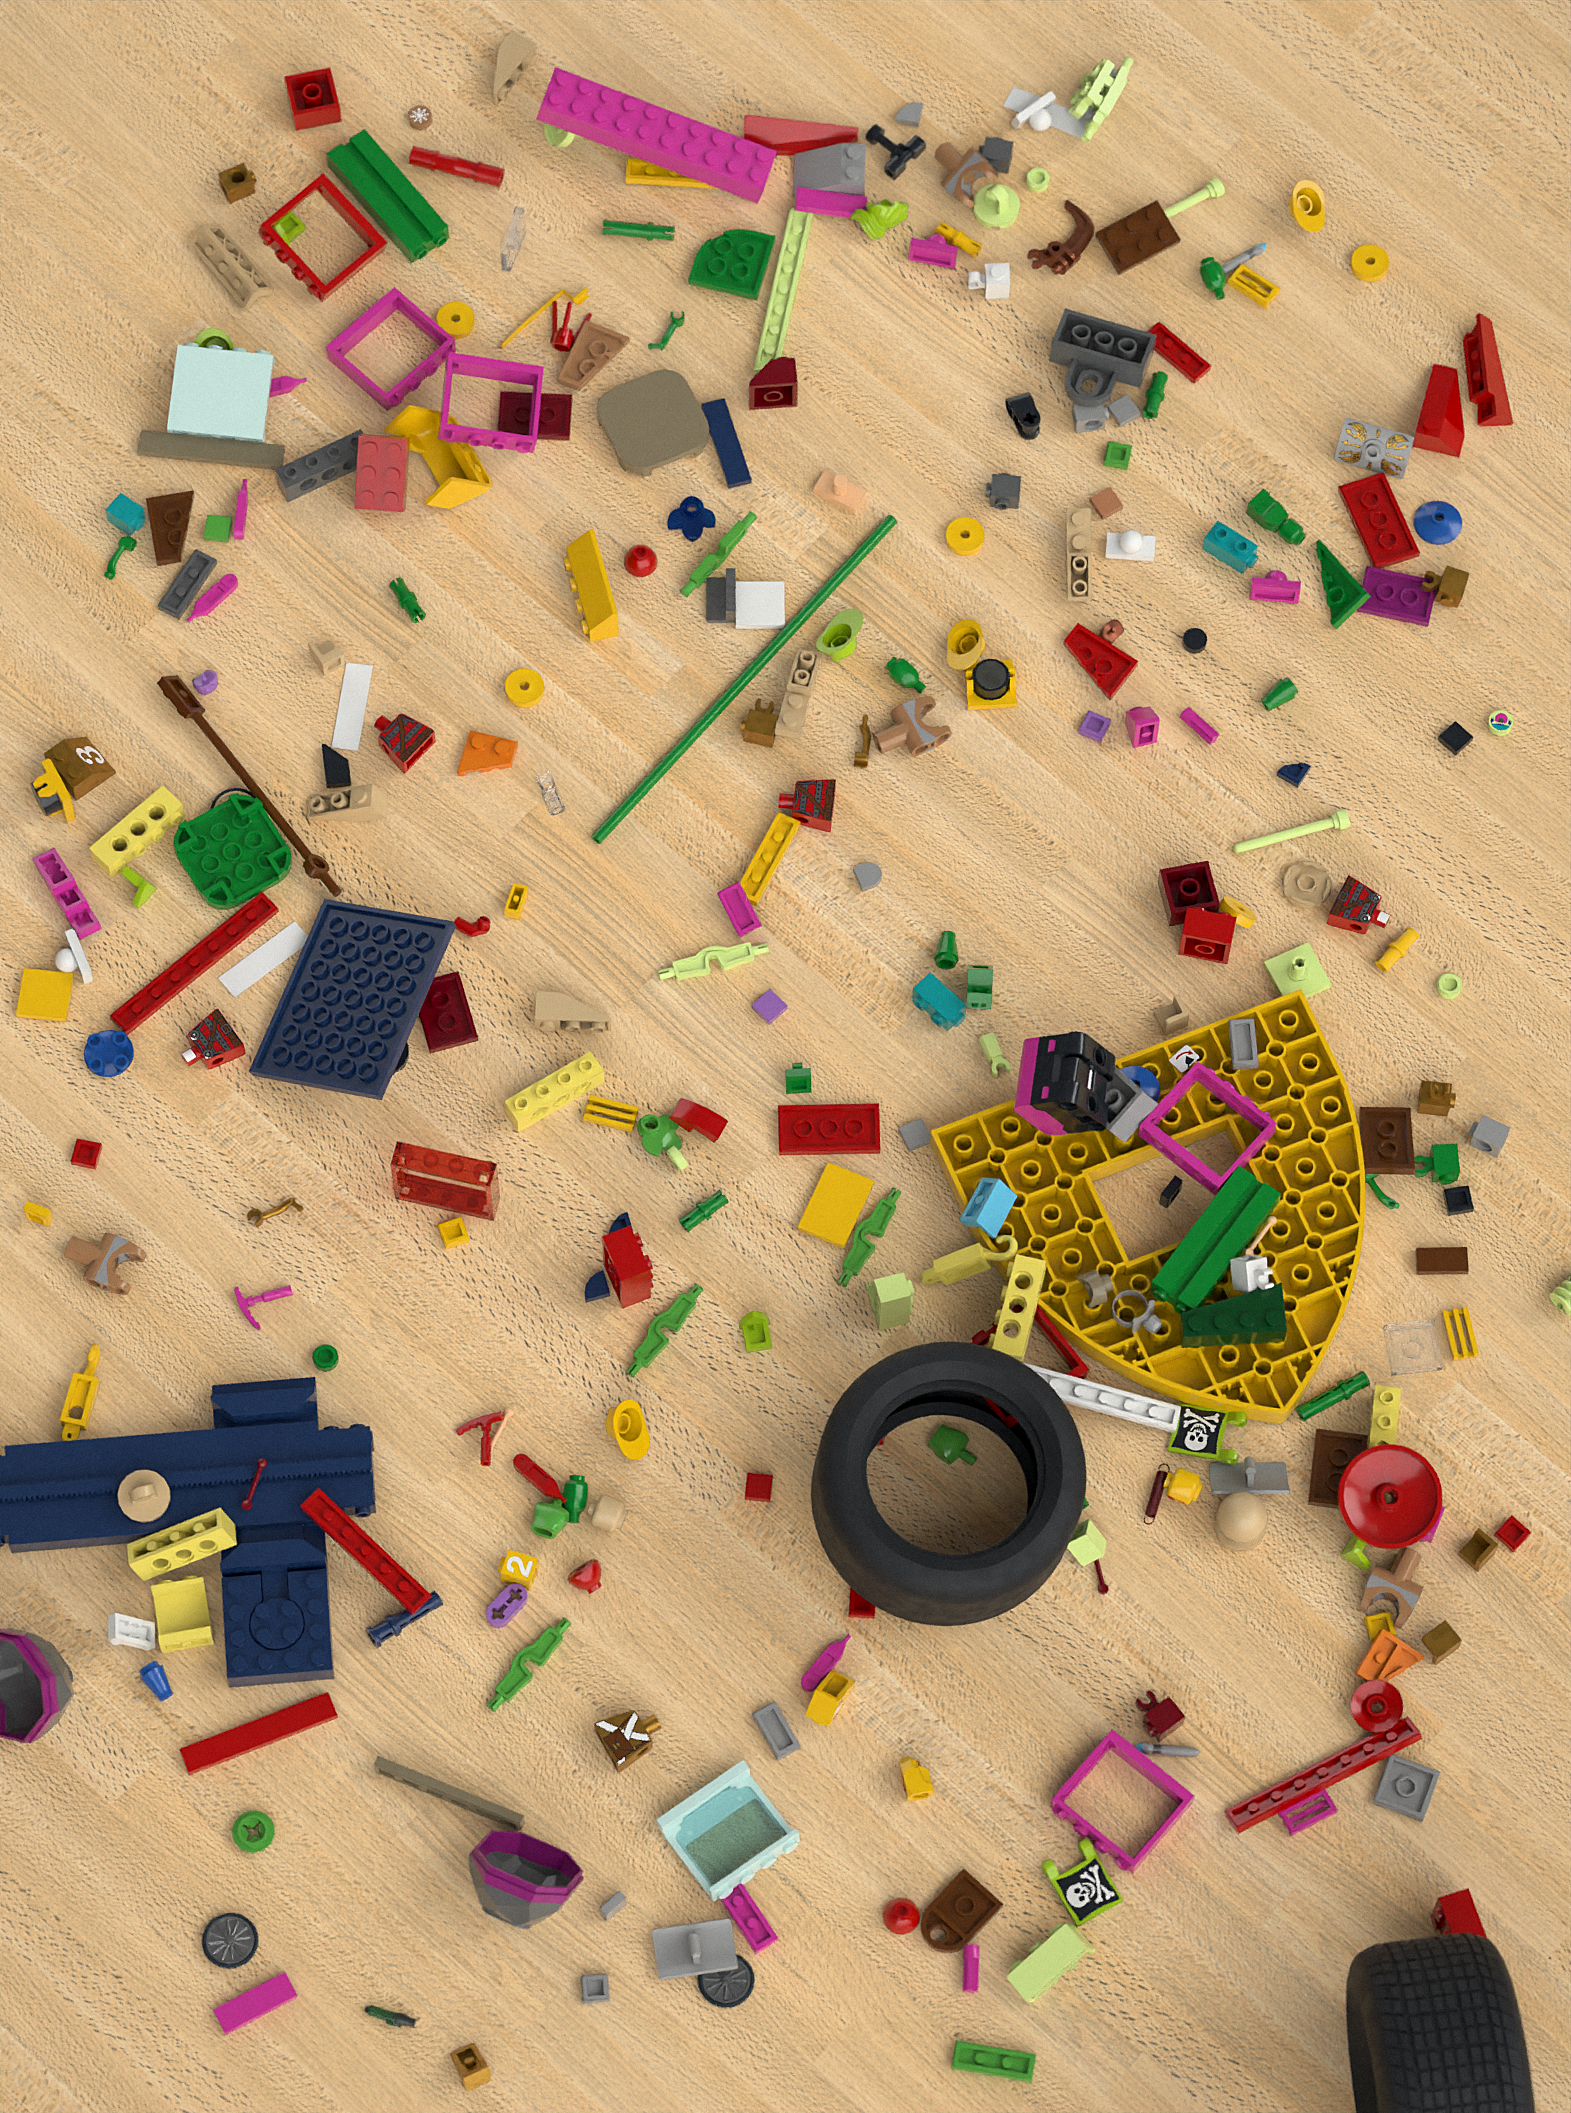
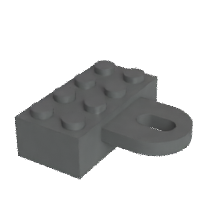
M1065 308L1051 344L1049 361L1070 367L1064 386L1066 395L1070 400L1081 406L1096 407L1110 399L1117 381L1138 388L1141 387L1154 353L1157 335ZM1085 380L1096 382L1093 392L1085 393L1081 390Z

